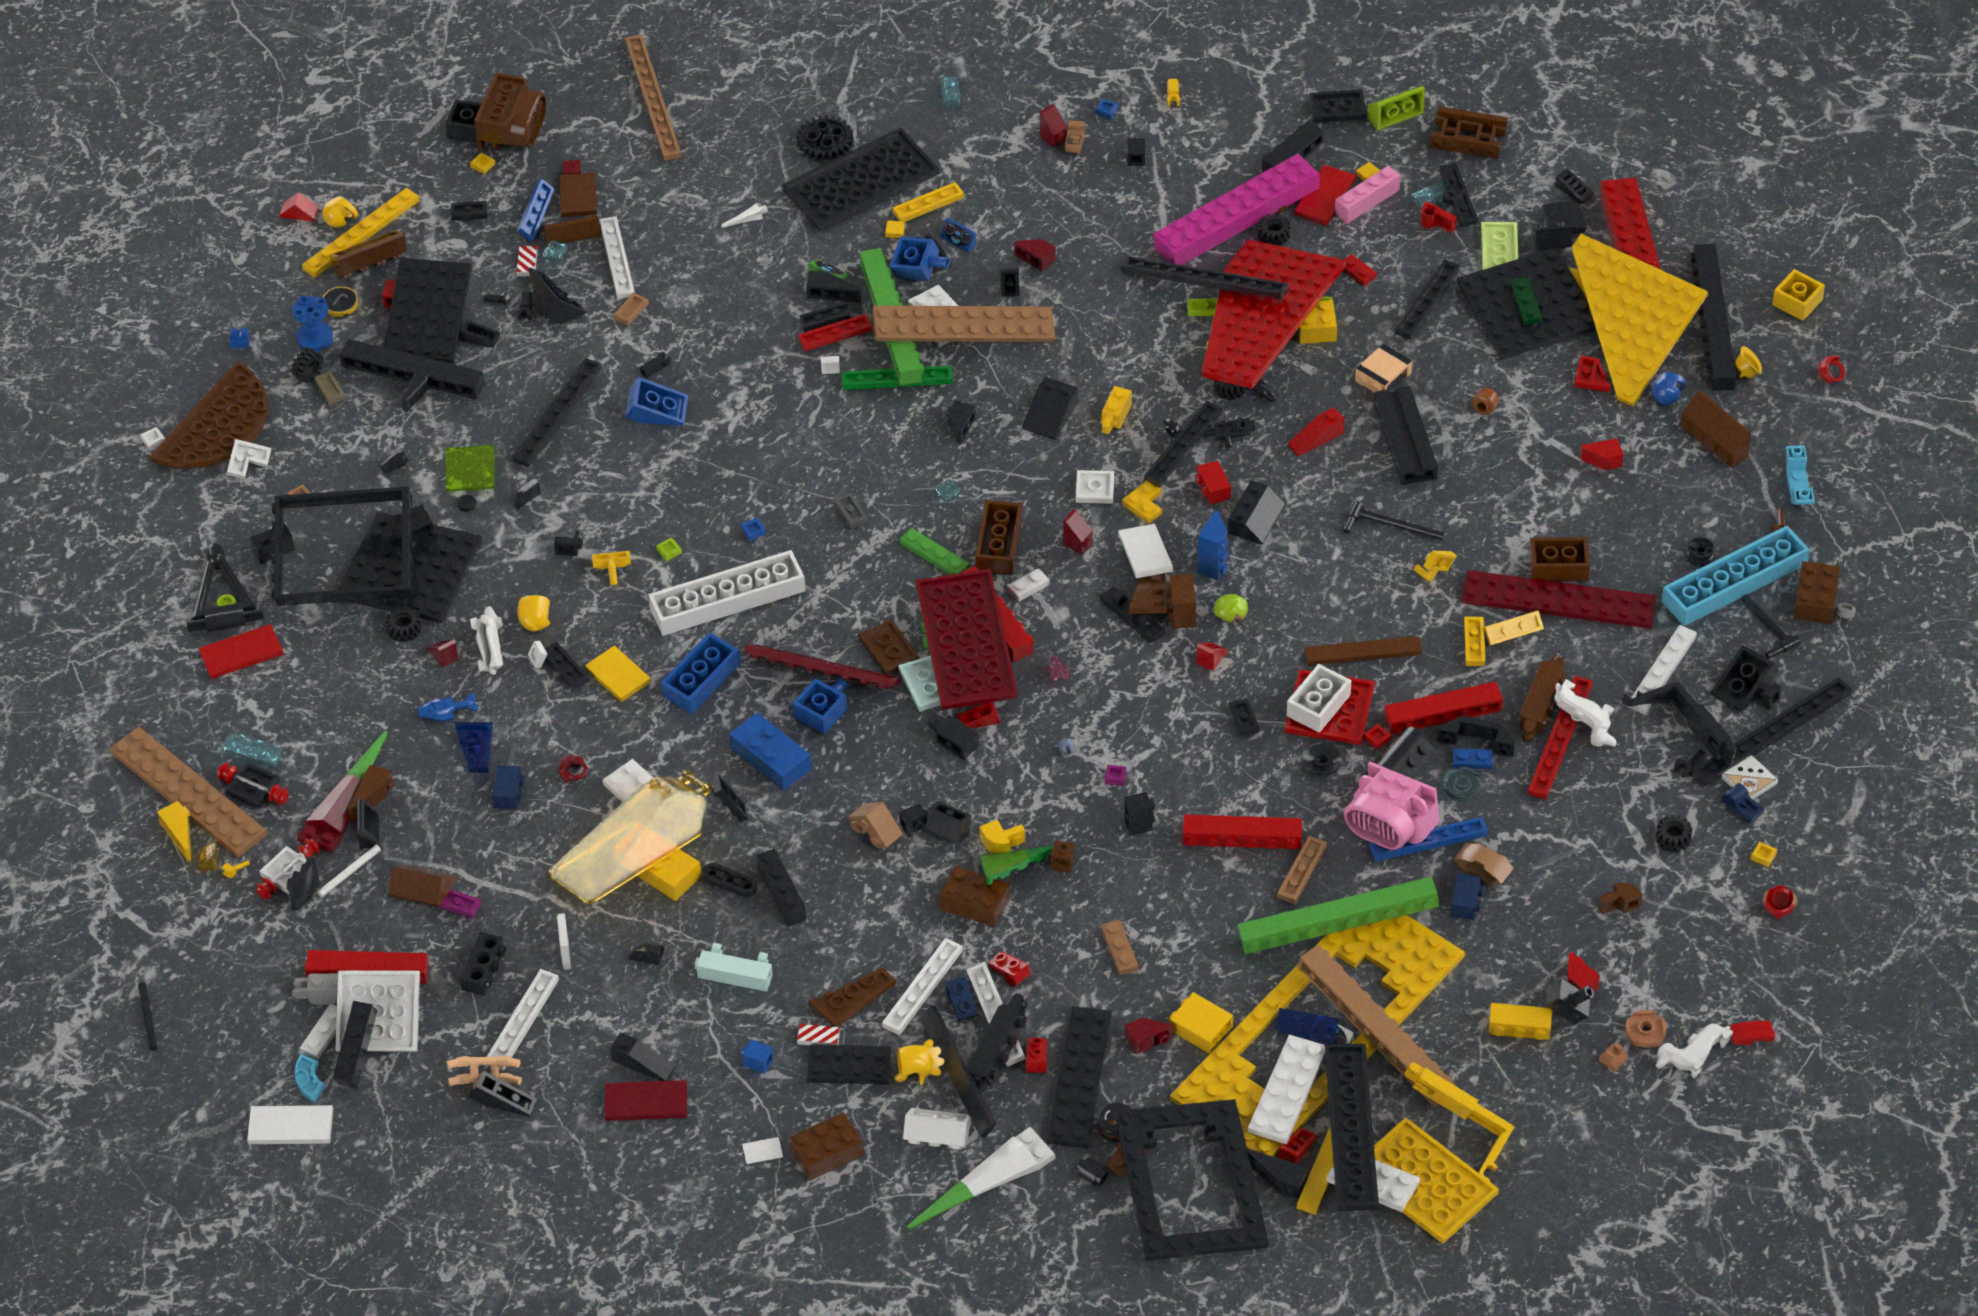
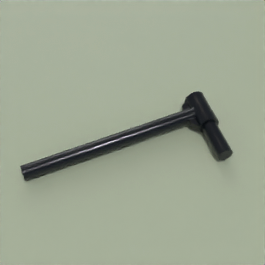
M1359 501L1353 503L1347 516L1348 520L1343 528V532L1349 534L1354 522L1363 517L1442 540L1445 534L1441 531L1366 511L1363 504Z
M1747 594L1740 598L1780 639L1779 646L1765 652V657L1768 660L1801 644V640L1797 635L1787 636Z

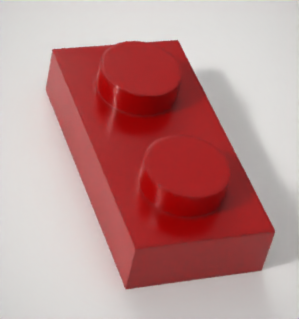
M1353 254L1343 259L1346 260V267L1343 271L1362 286H1366L1377 278V272Z

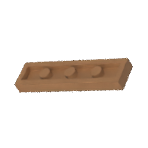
M1308 836L1277 893L1278 899L1292 904L1297 903L1327 848V842Z

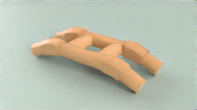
M462 1056L446 1062L448 1069L470 1065V1074H461L457 1077L448 1078L449 1086L474 1083V1080L480 1075L478 1073V1065H490L491 1075L508 1084L520 1085L522 1082L521 1077L508 1073L499 1074L498 1065L517 1068L520 1066V1060L509 1056Z

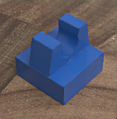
M242 327V330L231 328L230 348H249V329H246V327Z

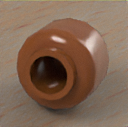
M1482 388L1472 400L1474 409L1482 415L1491 414L1499 404V396L1491 388Z

